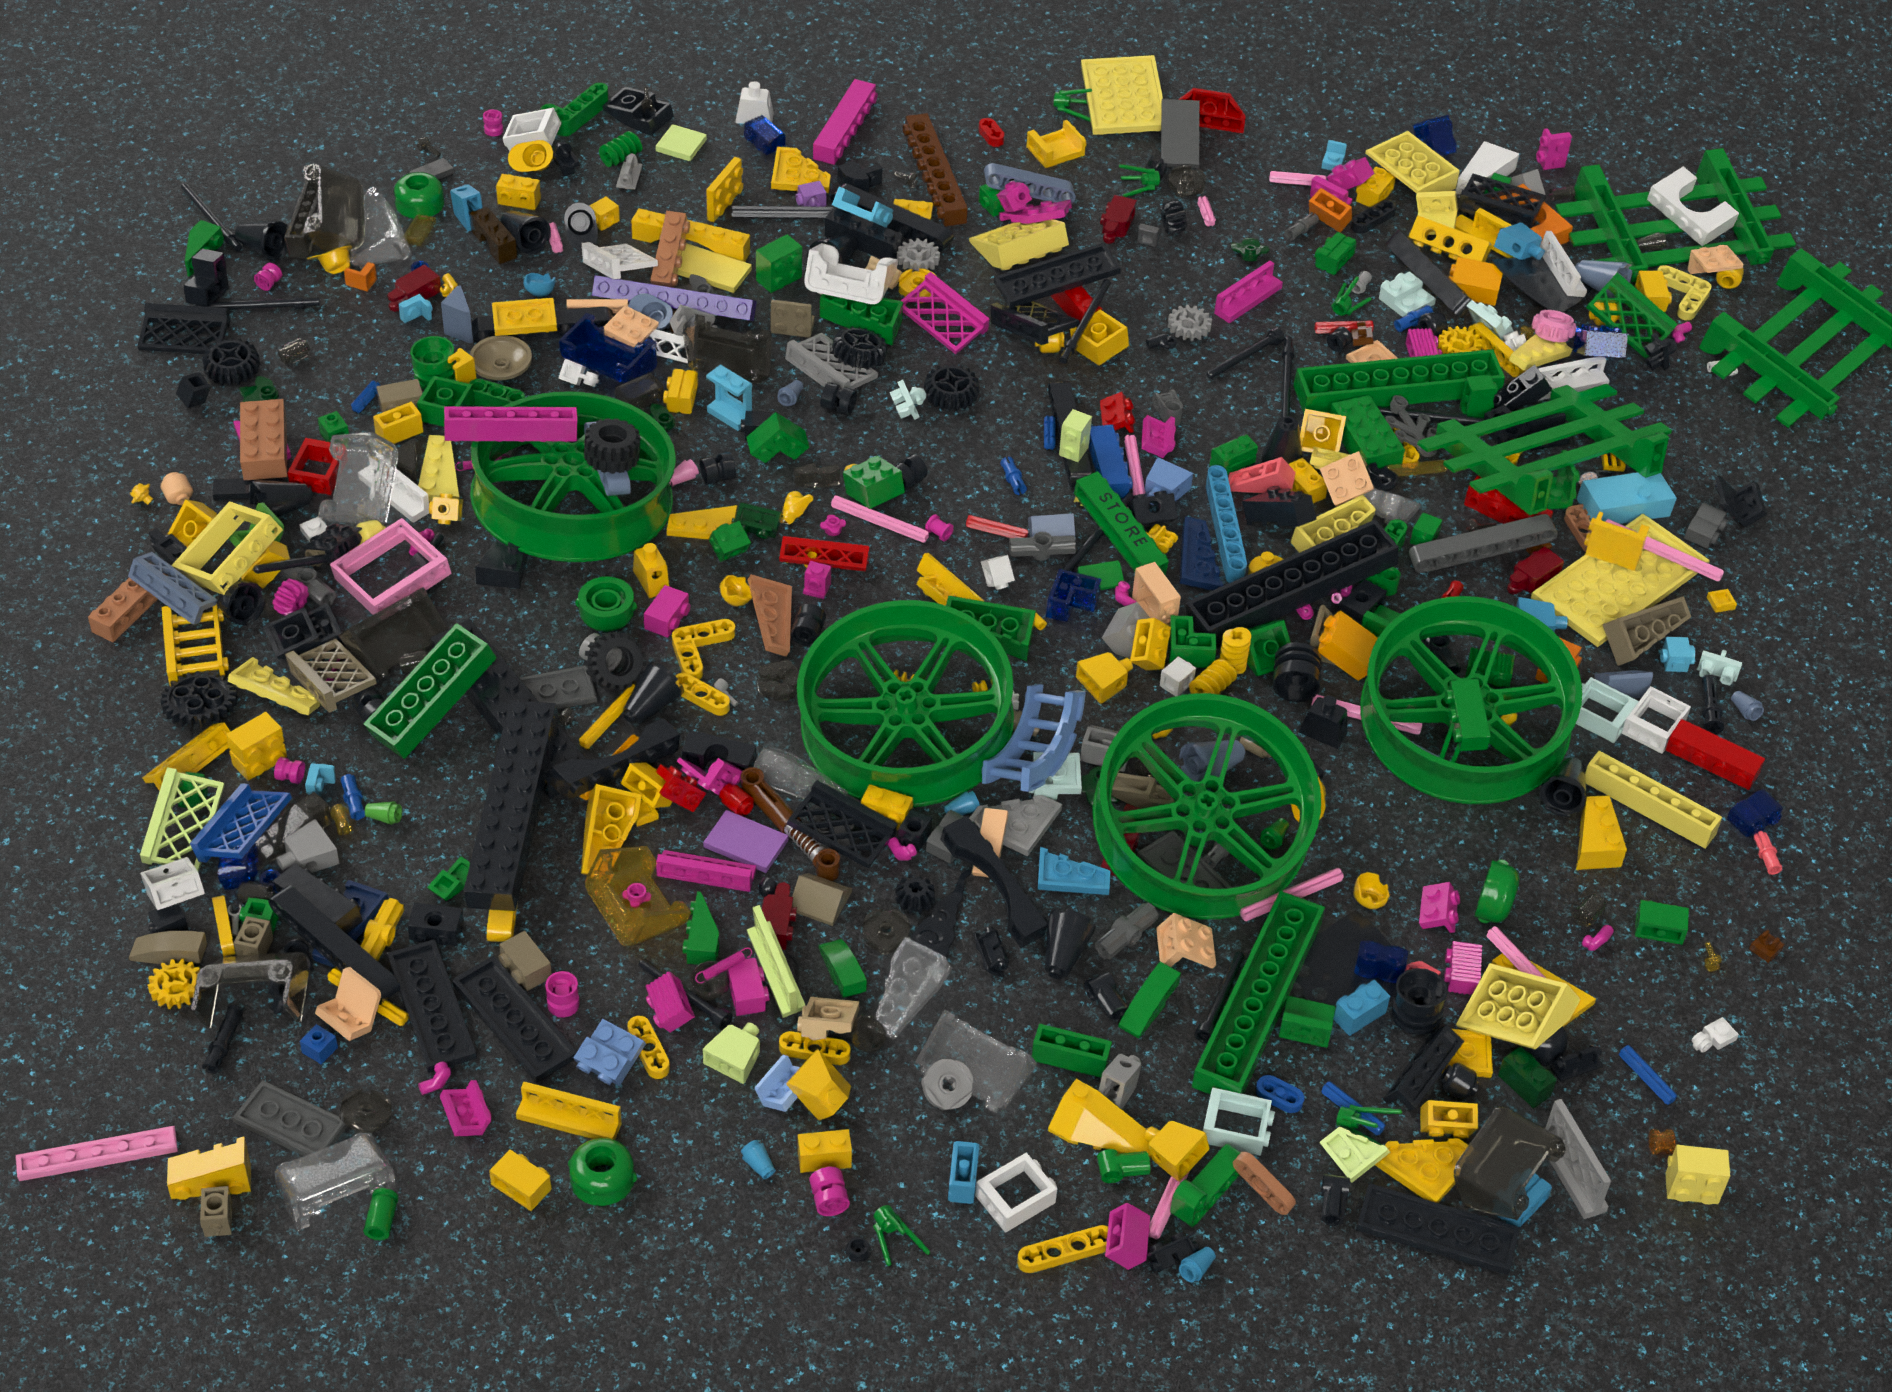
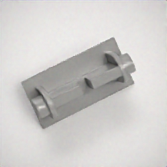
M635 154L628 155L626 162H623L616 188L636 189L643 164L638 163Z

